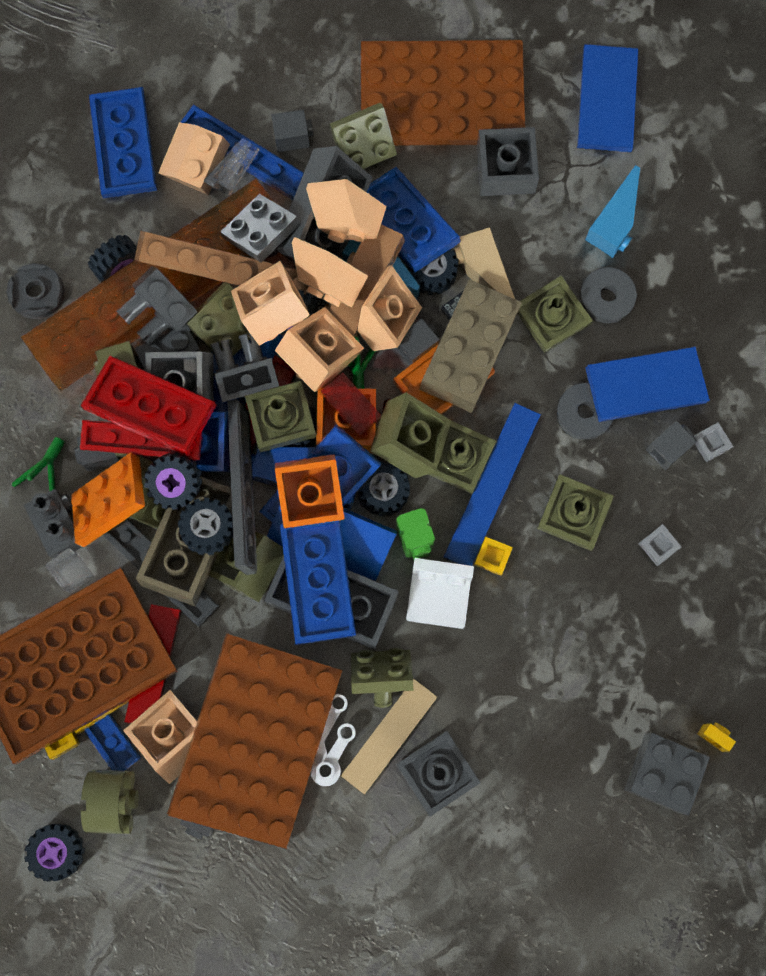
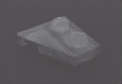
M242 138L206 177L204 182L230 196L260 149Z

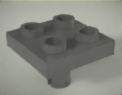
M258 194L220 233L224 240L262 263L267 257H273L279 253L276 248L301 223L295 214Z
M447 731L396 764L429 817L481 783Z

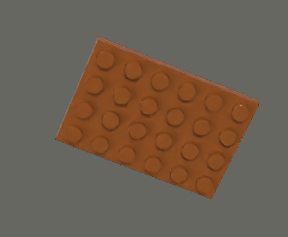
M522 40L361 41V110L378 103L384 106L394 146L477 145L479 130L525 128Z
M122 568L117 569L0 635V739L13 764H19L178 672Z
M226 634L167 812L168 816L287 849L342 670Z

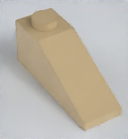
M490 228L460 236L461 242L453 250L456 254V259H458V265L462 264L465 274L473 281L515 299Z

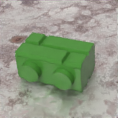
M420 508L399 515L396 518V530L400 541H402L401 545L405 557H413V560L415 558L425 559L430 557L435 537L431 526H429L426 510Z

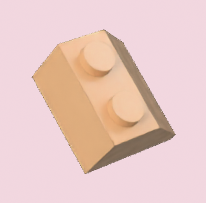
M179 122L158 174L209 195L230 144L219 134L197 125Z
M348 179L307 184L306 190L317 227L328 234L327 237L330 240L344 243V240L363 242L364 239H377L386 211V205Z
M294 237L292 247L298 281L308 286L306 292L319 299H322L323 295H325L323 300L336 307L343 303L352 308L368 276L329 251Z
M281 261L231 290L240 320L259 346L275 339L281 332L302 322L310 315L303 298Z
M392 265L386 268L361 308L357 331L372 351L398 348L422 309Z
M324 307L288 329L275 351L316 392L346 368L363 351L364 347Z
M169 690L123 731L152 768L170 784L181 773L197 720L175 694Z

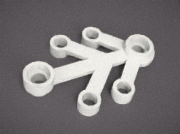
M335 694L333 701L336 698H342L344 706L341 709H336L332 702L311 769L312 779L320 786H330L337 782L341 774L338 760L348 742L352 741L356 735V730L351 724H342L337 731L338 739L327 754L324 741L340 713L345 711L348 706L346 697L341 694ZM344 727L352 729V736L348 739L341 736V730ZM321 766H330L331 774L328 777H323L320 774Z

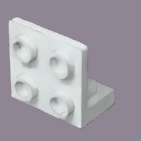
M415 558L406 620L409 622L463 629L466 622L474 566Z

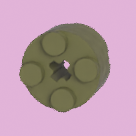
M92 770L87 773L81 800H86V810H81V823L84 832L131 834L133 829V816L131 812L132 809L137 808L139 800L138 790H133L135 782L134 771Z

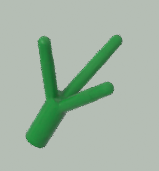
M371 348L362 364L360 363L359 354L354 359V363L352 361L348 365L353 375V388L364 389V371L375 353Z
M55 437L42 460L13 481L12 486L16 487L26 479L32 481L47 465L49 492L54 490V461L65 442Z

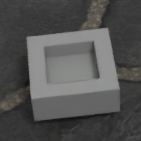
M719 422L695 434L693 437L697 441L695 445L706 463L734 447Z
M663 524L638 543L656 566L660 565L682 547Z

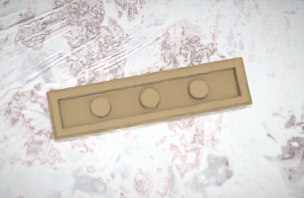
M413 679L414 691L403 692L341 775L342 778L364 795L437 698L436 695L415 679Z

